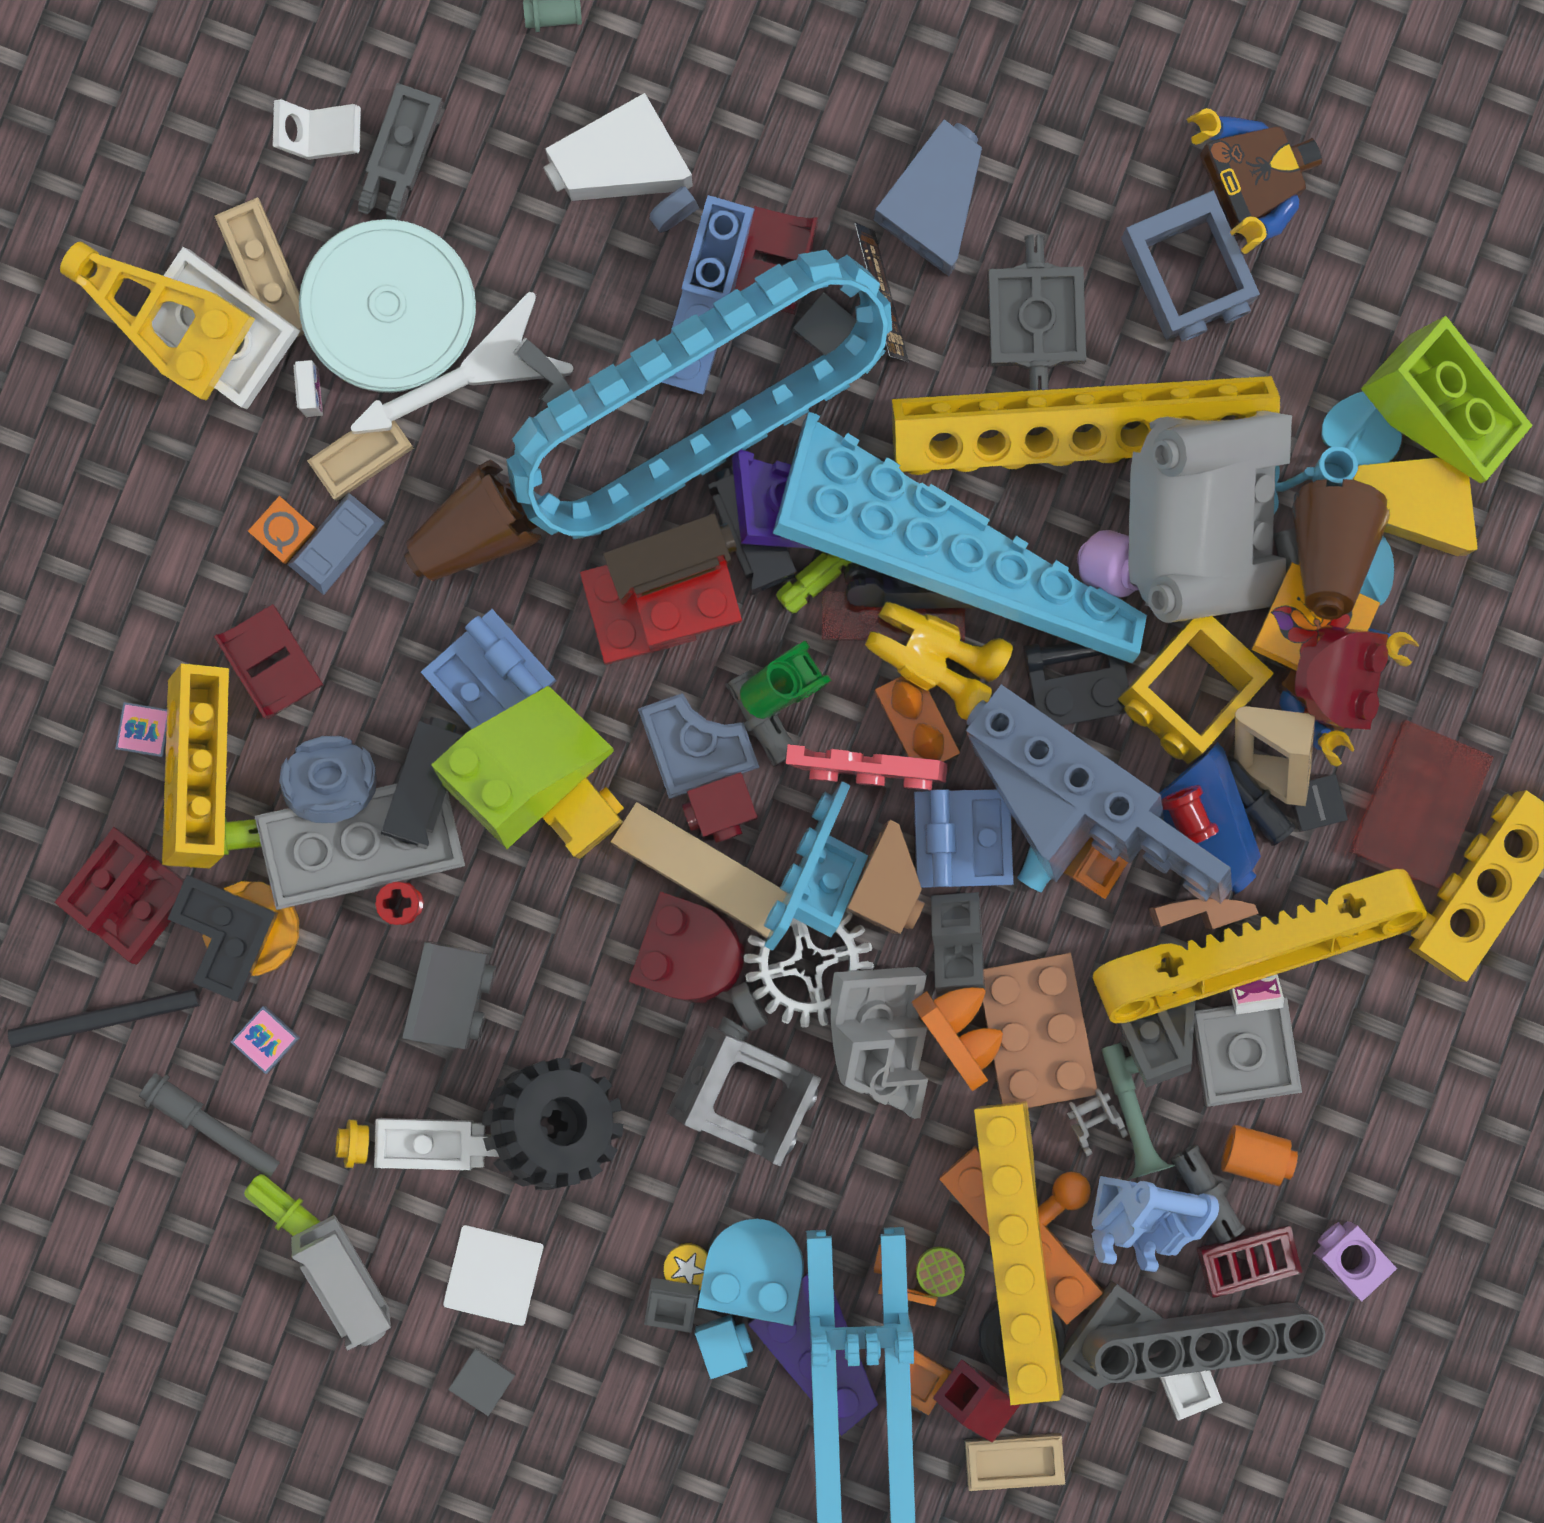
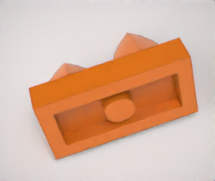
M903 676L874 690L907 757L945 762L960 754L929 690L922 689L911 681L906 680Z
M962 988L950 991L935 1000L926 991L911 1003L970 1089L974 1091L988 1081L982 1070L993 1061L998 1053L1003 1033L1001 1030L986 1028L972 1030L960 1037L957 1033L964 1029L979 1011L986 991L984 988Z

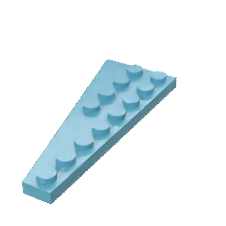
M808 412L803 421L773 534L1129 663H1133L1139 656L1147 618L1146 614L1118 597L1108 594L1100 587L1098 589L1091 585L1088 587L1075 579L1068 572L1069 568L1057 560H1055L1053 565L1027 550L1028 543L1018 536L1014 540L1009 539L987 525L990 519L932 484L929 487L922 482L919 484L906 476L899 469L900 465L888 457L884 462L857 446L860 440L849 433L845 437L840 436L819 423V415Z

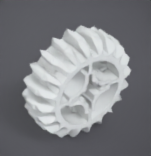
M849 911L844 912L839 927L835 931L841 937L845 946L826 950L817 948L810 939L807 925L793 918L790 926L792 925L796 950L789 959L768 965L770 949L764 947L767 938L762 940L754 935L749 936L748 942L761 948L759 955L745 954L744 961L747 963H759V971L749 972L745 977L748 982L762 979L764 986L756 989L753 992V996L756 1000L762 998L767 993L773 997L765 1008L767 1013L772 1014L778 1005L781 1004L786 1007L782 1015V1022L788 1024L792 1019L793 1011L801 1012V1027L809 1026V1013L813 1012L818 1013V1020L821 1026L828 1024L825 1010L831 1008V996L825 999L822 986L823 971L828 966L845 960H849L848 971H858L859 969L873 970L874 968L872 962H859L858 953L871 951V943H863L856 946L854 938L865 932L862 925L856 926L850 932L844 927L850 921L852 913ZM801 937L805 938L807 948L814 949L813 955L817 951L822 957L834 955L833 958L824 960L815 967L816 987L812 986L810 976L804 975L805 970L799 973L796 968L783 969L785 966L795 964V961L802 958L801 950H803ZM788 975L801 977L807 985L811 1002H800L787 997L775 986L772 979Z

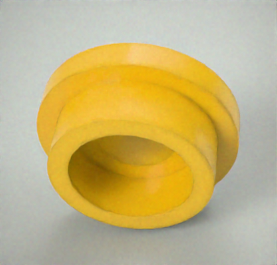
M349 1119L346 1129L338 1128L335 1148L336 1157L344 1158L345 1168H353L354 1163L365 1164L369 1146L368 1125H357V1120Z

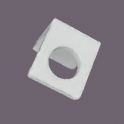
M282 99L274 100L273 147L308 160L359 153L361 108L355 104L307 110ZM288 115L293 117L297 125V138L294 142L289 139L285 130V121Z

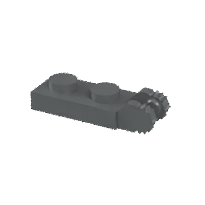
M399 83L396 84L366 168L368 176L359 199V212L371 213L376 205L382 180L395 185L391 200L386 208V219L400 220L407 202L409 190L413 191L444 104L442 98Z

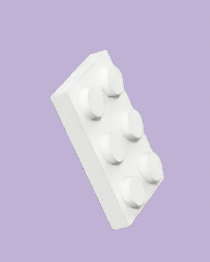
M182 247L164 274L165 277L216 293L255 318V321L214 387L241 408L248 409L300 333V330L190 249ZM165 302L152 321V327L155 333L169 347L175 348L179 345L194 320L195 314L187 306L175 302Z

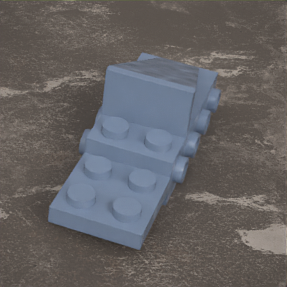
M1002 684L988 702L982 700L974 707L966 722L969 725L966 732L974 753L994 783L1048 877L1055 882L1058 881L1088 839L1092 837L1094 839L1092 846L1112 861H1115L1119 856L1130 864L1138 852L1143 849L1146 851L1143 858L1150 865L1165 874L1169 869L1186 879L1182 885L1202 901L1206 902L1211 897L1221 904L1232 890L1231 867L1163 821L1164 813L1161 795Z

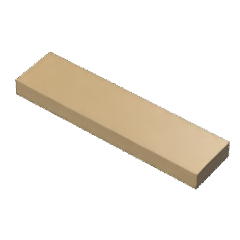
M637 802L611 840V843L616 848L765 938L768 937L770 929L764 927L765 920L777 900L783 903L787 894L780 887Z

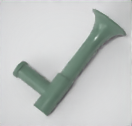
M1122 1043L1102 1048V1054L1115 1095L1118 1096L1135 1154V1167L1132 1175L1127 1180L1175 1166L1167 1164L1159 1157L1149 1138L1134 1090L1136 1087L1132 1074L1139 1071L1132 1056H1125Z

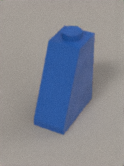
M1217 742L1159 794L1162 800L1168 795L1195 785L1201 786L1203 794L1200 796L1201 802L1210 822L1216 823L1219 831L1197 844L1231 867V891L1236 895L1257 876L1252 870L1261 855L1224 748ZM1163 810V821L1176 829L1169 811Z

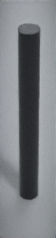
M192 988L8 1029V1040L11 1048L195 1008L201 1005L198 989Z

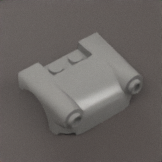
M1263 410L1257 411L1255 416L1236 420L1203 421L1166 416L1150 422L1152 430L1146 436L1141 452H1133L1130 474L1129 578L1131 584L1137 585L1141 597L1145 601V606H1149L1156 617L1165 623L1271 607L1286 574V558L1272 555L1275 467L1290 464L1292 415Z

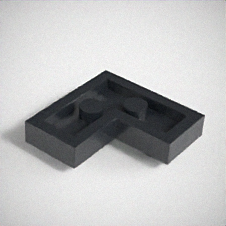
M187 875L168 920L212 938L193 983L236 1002L241 1001L278 912L192 875Z

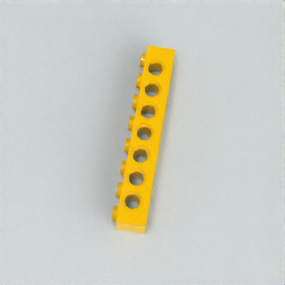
M1272 376L892 399L893 453L895 462L900 465L899 469L902 472L914 475L927 474L932 470L940 469L970 472L977 470L979 467L989 466L1018 469L1027 464L1038 463L1066 466L1074 461L1087 460L1114 463L1121 460V458H1132L1133 452L1140 453L1146 436L1152 430L1149 423L1160 417L1168 416L1187 418L1189 420L1220 421L1223 417L1229 415L1236 416L1234 420L1255 416L1257 411L1263 410L1279 413L1280 395ZM1129 422H1141V424L1134 429H1122ZM1084 424L1094 425L1093 428L1087 432L1075 431L1079 426ZM1036 427L1047 428L1039 435L1027 434ZM988 430L999 431L992 438L980 437L983 432ZM939 433H949L952 435L944 441L932 439Z

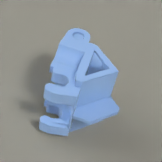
M1100 1176L1092 1218V1226L1095 1229L1092 1233L1096 1257L1101 1263L1113 1265L1117 1260L1113 1244L1115 1243V1246L1125 1248L1133 1245L1141 1270L1156 1272L1159 1264L1155 1258V1250L1158 1254L1176 1256L1184 1245L1193 1240L1201 1239L1218 1216V1200L1214 1195L1202 1193L1195 1195L1159 1188L1151 1182L1140 1181L1136 1183Z

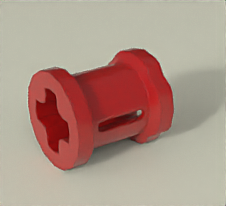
M1200 785L1184 788L1162 799L1163 810L1169 811L1177 831L1196 844L1210 838L1219 831L1217 824L1210 822L1201 802L1200 796L1203 794Z
M392 882L380 889L376 896L375 906L382 920L389 924L405 925L414 922L416 917L422 913L424 900L422 893L415 889L412 884ZM397 890H401L403 897L411 899V907L403 909V917H399L398 911L390 909L388 905L389 899L397 898Z

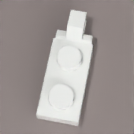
M376 1119L374 1168L471 1170L473 1167H484V1156L499 1157L495 1149L486 1151L483 1138L490 1137L491 1134H485V1126L482 1123H474L473 1120Z

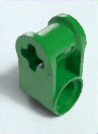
M803 641L776 658L741 686L740 698L743 706L750 714L756 718H769L791 704H797L832 681L829 675H822L809 655L808 649L810 646L807 641Z

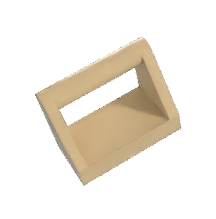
M1248 706L1240 707L1235 713L1234 758L1239 761L1264 790L1268 789L1271 792L1270 794L1286 804L1306 806L1312 767L1315 716L1307 713ZM1254 736L1288 758L1254 754Z

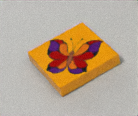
M1292 562L1251 650L1297 671L1303 649L1307 646L1315 647L1320 640L1319 628L1332 625L1368 631L1380 602L1359 594L1356 604L1350 613L1334 620L1322 619L1305 605L1300 565Z

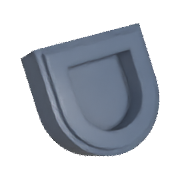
M681 186L651 211L649 219L656 229L662 233L698 210L699 206L686 186Z

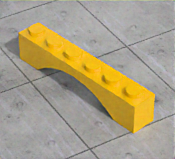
M1027 1101L979 1106L974 1109L1010 1404L1019 1405L1060 1401L1063 1394V1384L1042 1250Z

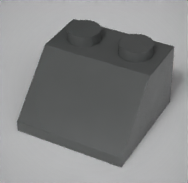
M425 942L402 1038L459 1049L469 1048L471 1040L479 1041L485 1020V1013L478 1011L482 993L490 994L496 972V966L489 965L491 954L439 942Z

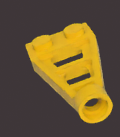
M81 241L70 247L60 265L61 274L82 286L161 374L203 400H207L255 321V318L216 293L99 255L96 250ZM97 267L96 274L93 277H90ZM124 279H131L146 286L151 291L137 316H132L114 298ZM165 302H175L187 306L195 314L194 320L179 345L175 348L169 347L155 333L152 327V321Z

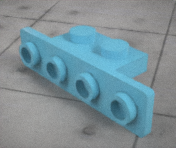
M841 781L832 795L824 792L812 814V818L818 820L815 830L810 827L807 829L796 850V853L803 856L799 866L794 863L791 865L781 884L780 889L787 893L783 903L778 900L774 903L765 920L764 927L770 929V933L764 947L772 951L787 932L793 918L832 937L839 927L868 855L829 835L850 788V785Z

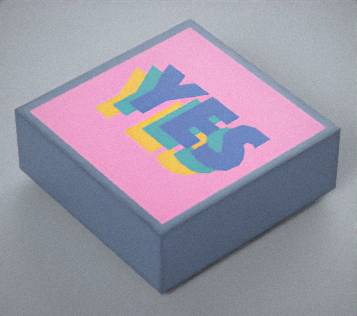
M124 702L115 749L166 758L167 709Z
M263 1006L235 1036L231 1043L265 1074H269L297 1043L300 1037L270 1009Z

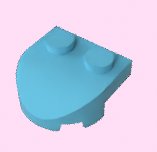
M748 1219L726 1228L717 1236L709 1249L697 1308L793 1326L804 1274L803 1255L795 1239L785 1228L765 1219Z

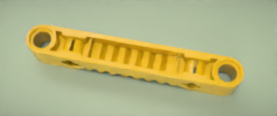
M1394 869L1337 888L1328 898L1327 905L1321 899L1315 900L1313 913H1310L1303 905L1297 906L1296 918L1292 919L1283 910L1279 912L1278 924L1276 925L1266 916L1261 918L1260 930L1257 931L1248 922L1243 923L1242 936L1239 937L1230 928L1224 929L1223 942H1219L1211 934L1206 935L1205 948L1199 947L1193 940L1188 941V950L1172 943L1160 944L1109 961L1100 966L1094 972L1092 978L1110 1021L1113 1023H1127L1405 933L1420 925L1427 917V911L1408 872L1404 869Z

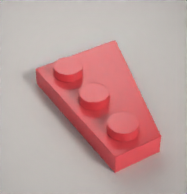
M790 744L787 746L786 764L810 771V780L838 782V774L857 775L856 784L884 786L885 778L904 779L903 788L928 791L932 790V782L946 783L948 764L940 760L873 754V757H867L862 753L830 749L826 750V753L806 749L805 746Z

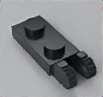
M853 562L851 564L848 563V566L845 567L844 578L845 583H848L846 585L847 589H845L847 601L850 604H854V606L884 607L886 602H890L908 609L977 608Z

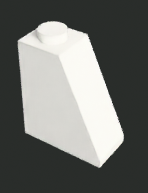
M645 93L545 148L550 163L543 168L556 192L565 189L571 201L675 192L681 186H686L687 189L693 186L691 172Z

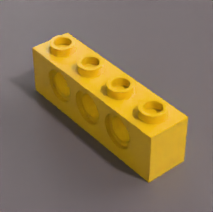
M181 663L168 679L162 865L210 869L224 856L229 668Z
M1527 790L1514 792L1512 796L1506 794L1501 798L1491 813L1490 817L1495 822L1486 835L1479 833L1473 839L1464 853V857L1468 859V862L1459 875L1453 872L1445 880L1437 894L1442 900L1432 915L1427 912V917L1423 922L1411 931L1410 935L1415 940L1409 949L1455 981L1467 982L1544 869V802ZM1510 831L1518 833L1523 841V849L1517 857L1510 856L1504 847L1505 837ZM1485 870L1491 872L1497 882L1494 893L1489 897L1484 896L1477 886L1478 877ZM1459 909L1463 910L1470 919L1469 930L1461 937L1452 931L1450 925L1452 915Z

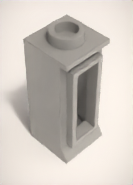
M333 1215L291 1237L292 1258L300 1262V1269L341 1338L345 1337L347 1351L360 1344L362 1346L373 1344L382 1338L386 1330L391 1328L389 1306L336 1216Z

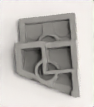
M918 967L834 972L831 993V1030L840 1082L860 1094L866 1093L877 1102L884 1105L889 1104L902 1110L911 1118H920L928 1078L919 1070L927 1026L918 1019L919 1014L911 1002L923 994L927 975Z

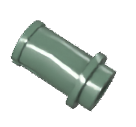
M523 0L525 27L535 28V32H540V27L569 24L582 25L580 0Z

